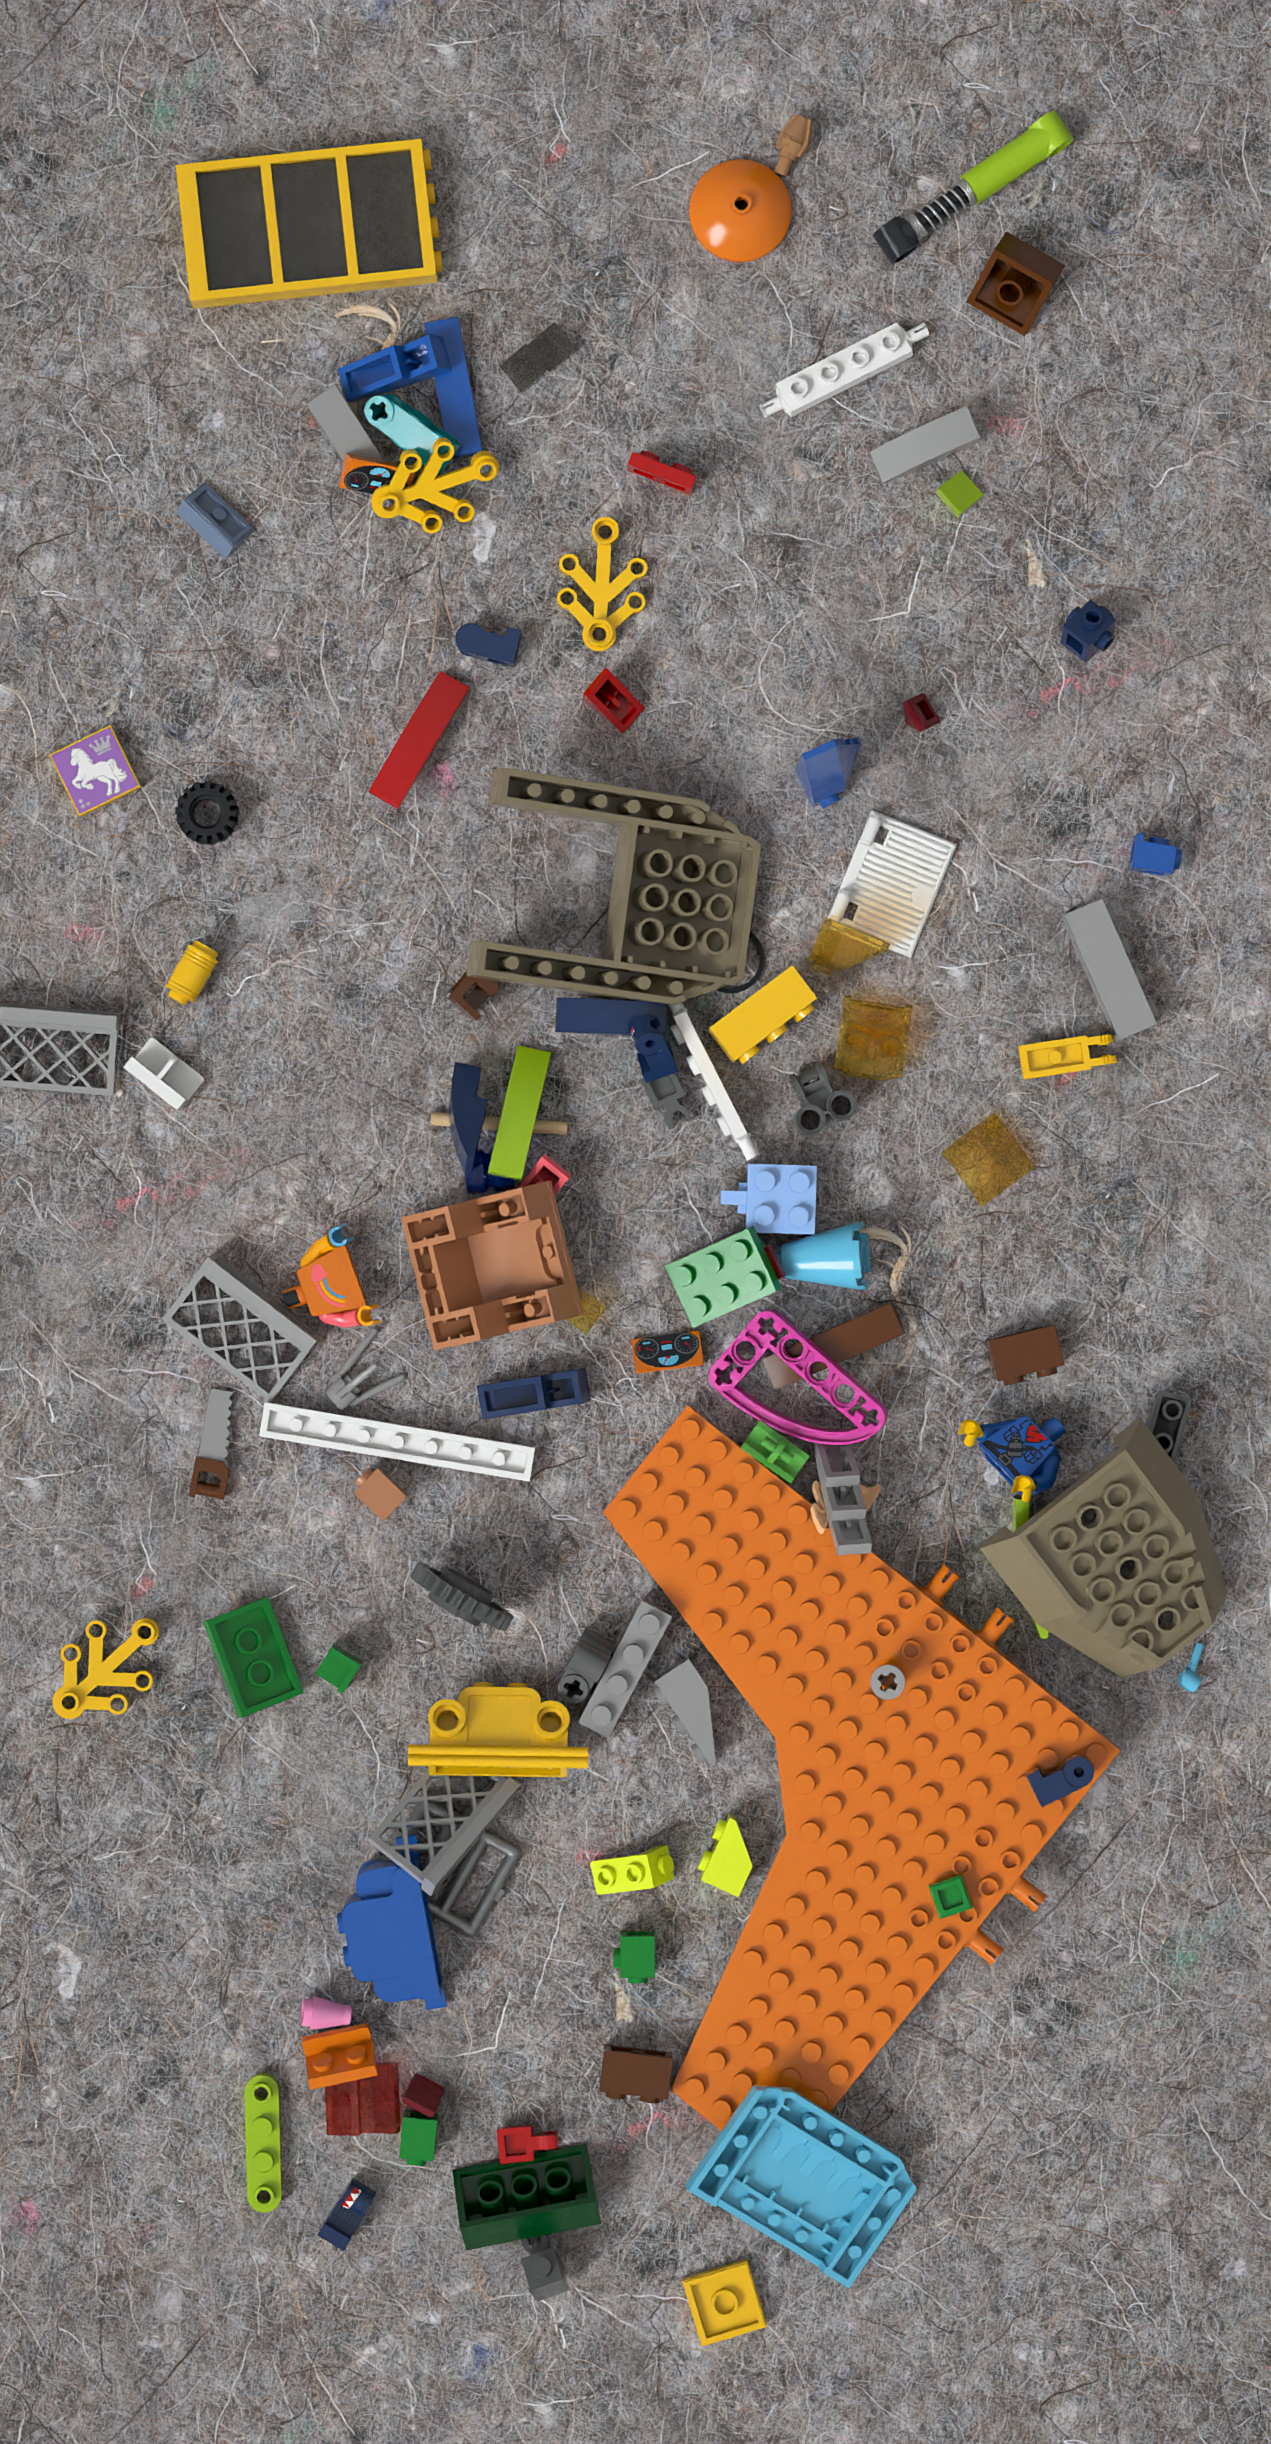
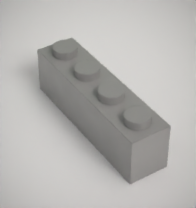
M1101 898L1061 917L1115 1042L1156 1025L1155 1017L1159 1016L1157 1007L1151 997L1146 999L1141 988V986L1145 985L1143 975L1138 966L1132 967L1127 955L1131 953V949L1125 936H1119L1115 929L1114 923L1118 921L1111 904L1105 905Z
M644 1598L640 1599L602 1676L596 1683L578 1717L579 1724L609 1738L673 1617L671 1612Z

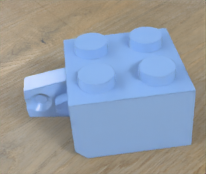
M747 1164L746 1183H738V1191L721 1190L720 1204L738 1205V1213L745 1214V1229L754 1226L757 1233L815 1235L817 1166Z

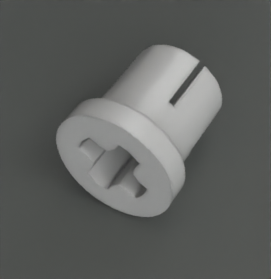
M881 1665L874 1670L871 1676V1688L882 1699H894L904 1690L905 1676L901 1669L895 1665ZM890 1672L895 1675L894 1682L897 1685L890 1684L887 1688L884 1687L882 1689L883 1678L880 1675L887 1676Z

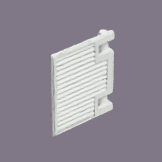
M871 810L826 924L911 958L957 844ZM879 827L889 830L883 845L874 842ZM849 902L858 905L852 921L843 917Z

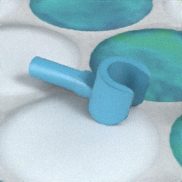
M1196 1643L1190 1663H1188L1187 1668L1178 1677L1179 1685L1188 1692H1195L1202 1682V1678L1194 1673L1205 1646L1201 1643Z

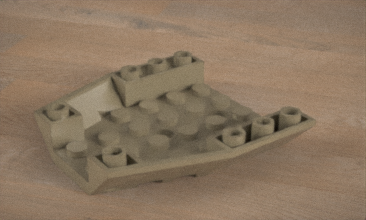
M1140 1417L1113 1438L1119 1447L1016 1531L1012 1532L1004 1525L978 1546L1038 1625L1122 1678L1161 1667L1213 1625L1228 1593L1199 1497ZM1094 1508L1097 1514L1095 1520L1091 1524L1083 1525L1081 1523L1083 1512ZM1126 1560H1134L1135 1568L1133 1572L1127 1576L1120 1575L1121 1564ZM1164 1611H1172V1621L1166 1626H1159L1158 1618L1160 1614Z

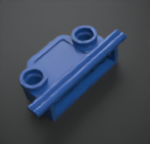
M416 1834L407 1835L408 1845L418 1844ZM402 1836L396 1837L397 1846L403 1845ZM409 1851L410 1862L420 1871H423L420 1852ZM398 1852L404 1857V1852ZM370 1859L364 1862L358 1870L355 1886L356 1893L348 1897L342 1913H337L339 1933H345L347 1946H343L345 1966H351L352 1973L358 1980L363 1982L374 1981L376 1995L385 2002L392 2003L422 1999L425 2000L427 2010L447 2007L427 1893L420 1888L421 1883L392 1860Z

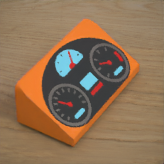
M345 453L338 487L373 494L378 487L390 483L399 464ZM415 472L410 473L404 488L411 486Z
M699 1330L631 1339L636 1374L704 1365Z

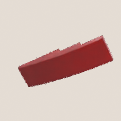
M442 671L438 673L369 789V793L399 809L430 760L435 747L449 727L451 719L468 694V686Z

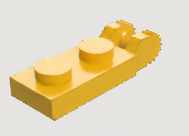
M1113 1034L1089 1038L1085 1035L1018 1046L1022 1078L1027 1080L1092 1069L1091 1067L1117 1063L1116 1055L1112 1056L1111 1054L1090 1059L1088 1048L1091 1045L1101 1046L1114 1042Z

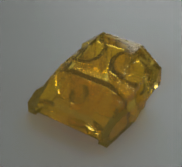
M845 995L834 1068L848 1076L878 1081L901 1078L909 1036L912 1005L906 1004L905 1007L851 999L852 996Z
M995 1113L940 1152L955 1169L956 1174L964 1181L965 1186L972 1192L980 1208L1035 1168Z

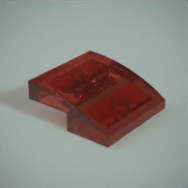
M376 2062L377 2076L325 2087L327 2135L360 2136L363 2133L397 2134L401 2131L398 2062Z

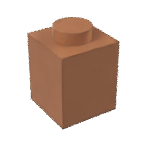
M380 1467L374 1472L368 1468L354 1482L359 1486L354 1494L383 1522L408 1496Z

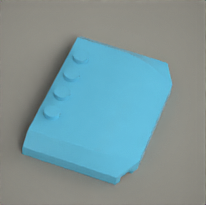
M759 2085L752 2086L685 2184L689 2192L712 2206H719L818 2266L824 2274L847 2288L851 2287L917 2190L903 2162L890 2149L790 2087Z

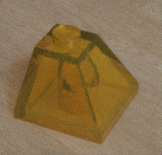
M826 917L807 961L813 963V970L831 976L832 971L839 974L883 956L888 951L890 944Z

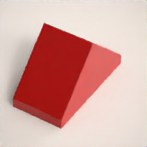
M607 668L598 675L583 693V700L622 734L645 709Z

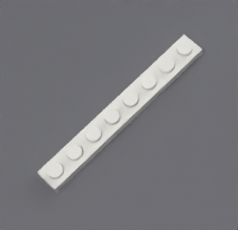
M265 1402L259 1433L261 1437L529 1482L535 1447L270 1402Z

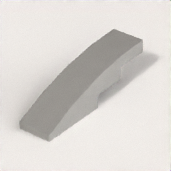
M813 1442L823 1501L836 1554L871 1553L872 1540L865 1521L866 1506L859 1487L860 1472L851 1444L826 1445Z

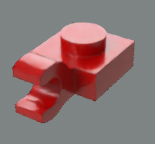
M532 2124L497 2128L500 2164L534 2161V2150L556 2149L558 2145L557 2130L533 2134Z

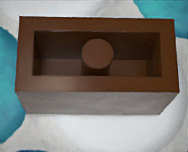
M1047 1325L985 1340L994 1379L996 1381L1003 1380L1004 1386L1024 1382L1023 1375L1034 1372L1037 1373L1038 1378L1057 1374L1056 1367L1064 1365L1055 1325Z
M604 2044L599 2091L606 2092L605 2096L613 2099H626V2095L640 2096L639 2100L646 2103H660V2099L668 2100L673 2061L672 2052Z

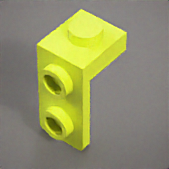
M668 1845L655 1846L636 1855L597 1859L590 1863L598 1895L655 1888L675 1878L673 1872L674 1863L669 1854Z

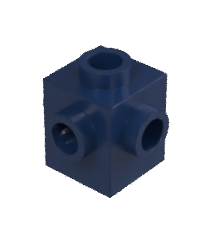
M1090 599L1082 608L1078 606L1068 615L1066 623L1063 625L1060 643L1087 663L1099 650L1104 652L1113 643L1116 619L1106 607L1098 606Z

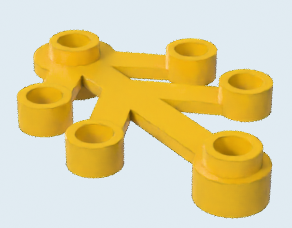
M439 438L433 443V452L416 484L404 488L410 473L418 471L422 465L419 453L414 449H407L401 453L400 464L390 483L378 487L373 492L371 506L374 512L382 518H394L400 514L420 523L424 531L431 534L438 532L442 527L439 513L435 510L424 511L408 502L421 498L453 512L458 521L468 522L475 513L472 503L467 499H457L441 491L474 479L484 482L494 479L499 472L498 461L493 453L479 451L473 455L469 466L437 476L442 464L450 460L454 455V447L451 441L447 438ZM440 446H449V450L446 453L440 454L437 452ZM408 457L417 458L413 465L405 464ZM482 466H492L489 472H480ZM391 498L395 500L393 505L389 507L383 506V502L386 499ZM461 507H469V511L466 514L461 515L458 513ZM429 518L437 519L436 523L432 526L425 524Z
M610 517L598 518L592 525V537L598 544L595 582L579 565V560L575 555L565 554L559 560L560 571L566 576H571L594 602V616L577 601V594L571 588H563L558 592L557 603L562 609L569 610L584 627L582 638L585 645L597 652L606 651L612 647L616 640V628L632 614L642 612L646 604L645 597L641 593L631 592L627 595L625 604L607 618L608 603L634 580L644 578L648 569L647 563L643 559L633 558L629 561L627 568L609 584L611 544L615 543L619 536L618 524ZM603 527H608L612 534L609 538L604 539L600 537L599 530ZM567 559H572L575 561L576 566L573 570L568 571L564 569L563 562ZM635 563H640L644 567V571L636 575L632 573L631 566ZM564 593L573 595L574 600L571 604L566 605L562 603L561 596ZM633 597H638L641 599L642 605L636 609L631 608L629 600ZM596 629L605 631L606 637L603 640L598 641L593 638V632Z
M143 1617L136 1621L132 1627V1635L104 1661L103 1644L104 1637L108 1631L107 1625L99 1619L91 1621L86 1626V1635L90 1639L88 1676L79 1684L77 1662L82 1657L81 1647L76 1643H68L61 1649L60 1656L64 1662V1684L53 1696L52 1703L55 1712L65 1719L77 1718L85 1709L109 1710L115 1715L124 1713L129 1706V1700L124 1694L115 1693L111 1697L90 1696L88 1694L97 1685L134 1687L138 1691H147L152 1687L154 1676L148 1670H140L137 1673L113 1671L141 1645H151L158 1639L160 1626L156 1620L150 1617ZM93 1624H99L102 1627L103 1632L101 1636L92 1635L90 1629ZM141 1626H148L151 1629V1636L149 1638H142L140 1636L139 1629ZM69 1647L75 1648L77 1651V1658L74 1660L66 1657L65 1652ZM141 1674H145L149 1678V1684L145 1687L140 1686L137 1682V1677ZM66 1696H72L75 1699L76 1704L73 1708H67L64 1705L63 1700ZM114 1698H121L124 1701L123 1709L116 1710L113 1708L112 1700Z

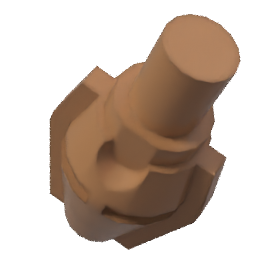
M794 114L782 129L776 145V149L780 150L778 153L780 158L775 167V173L786 177L792 162H796L797 158L802 159L810 146L813 121Z

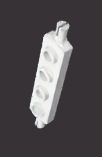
M895 323L776 383L777 397L760 404L759 408L764 418L782 409L789 416L793 417L912 357V344L930 336L929 331L924 323L908 331H905L898 323Z
M682 1002L675 1005L668 1004L673 1013L672 1017L675 1023L670 1029L678 1045L686 1044L691 1054L686 1057V1061L694 1076L701 1074L706 1086L701 1088L702 1093L709 1106L716 1104L721 1114V1117L716 1120L724 1136H732L733 1140L739 1144L746 1161L754 1158L759 1153L750 1138L751 1134H747L686 1013L688 1011L687 1007L685 1008Z

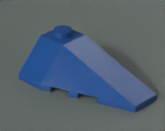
M859 737L846 740L843 738L833 739L801 755L795 771L812 807L821 804L822 809L841 800L839 795L846 789L862 744Z

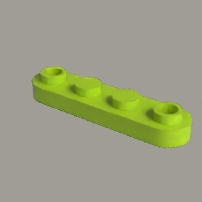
M258 2073L248 2080L244 2091L247 2199L254 2210L266 2213L277 2208L282 2198L280 2087L278 2081L272 2075ZM258 2087H264L267 2090L268 2095L265 2098H259L256 2095L255 2090ZM266 2190L270 2193L271 2198L263 2201L258 2197V2193Z

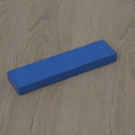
M458 317L424 323L426 335L443 337L452 369L434 376L444 431L454 436L461 444L452 459L474 455L482 451Z

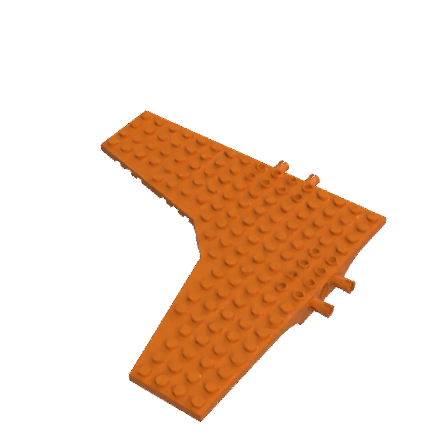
M687 1405L603 1513L770 1730L776 1742L786 1836L671 2088V2091L722 2131L753 2085L790 2087L828 2112H831L962 1947L966 1948L968 1946L991 1966L996 1961V1956L999 1957L1004 1948L980 1930V1925L1005 1894H1013L1029 1907L1032 1912L1038 1909L1039 1903L1042 1904L1047 1895L1023 1877V1871L1121 1749L1052 1695L1009 1656L997 1648L995 1643L1010 1624L1015 1621L1008 1613L1000 1624H997L1005 1612L997 1606L980 1630H975L943 1605L942 1598L955 1582L961 1578L954 1570L946 1581H943L951 1569L943 1563L928 1585L921 1587L905 1573L903 1574L872 1550L871 1553L837 1555L829 1523L824 1533L820 1534L813 1522L810 1511L813 1503L752 1456L740 1449L741 1446L690 1405ZM884 1664L897 1666L905 1676L903 1692L898 1697L890 1700L878 1697L873 1692L870 1684L874 1670ZM890 1672L887 1676L880 1675L883 1678L882 1689L884 1687L887 1688L890 1684L897 1685L894 1682L895 1675ZM1082 1754L1088 1757L1094 1769L1092 1781L1085 1787L1041 1807L1026 1777V1772L1038 1766L1043 1775L1062 1766L1071 1755ZM962 1873L973 1908L940 1919L929 1884Z

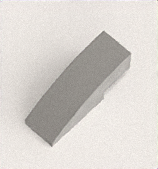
M335 385L306 403L308 410L342 462H344L345 453L384 461Z
M968 406L879 446L870 451V455L880 480L884 484L978 443L980 435Z

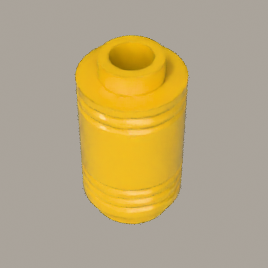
M196 940L192 945L188 944L185 953H183L165 985L170 990L167 996L184 1006L188 1001L195 1003L215 965L218 963L216 960L218 953Z

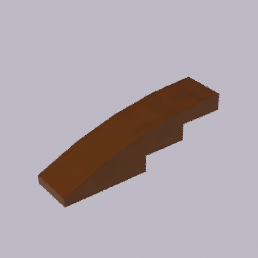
M890 1302L809 1337V1339L836 1363H840L904 1335L906 1331L893 1302ZM801 1342L785 1348L786 1352L792 1357H799L803 1352ZM775 1353L762 1358L775 1390L803 1379ZM814 1362L811 1366V1373L813 1375L828 1367L823 1362Z

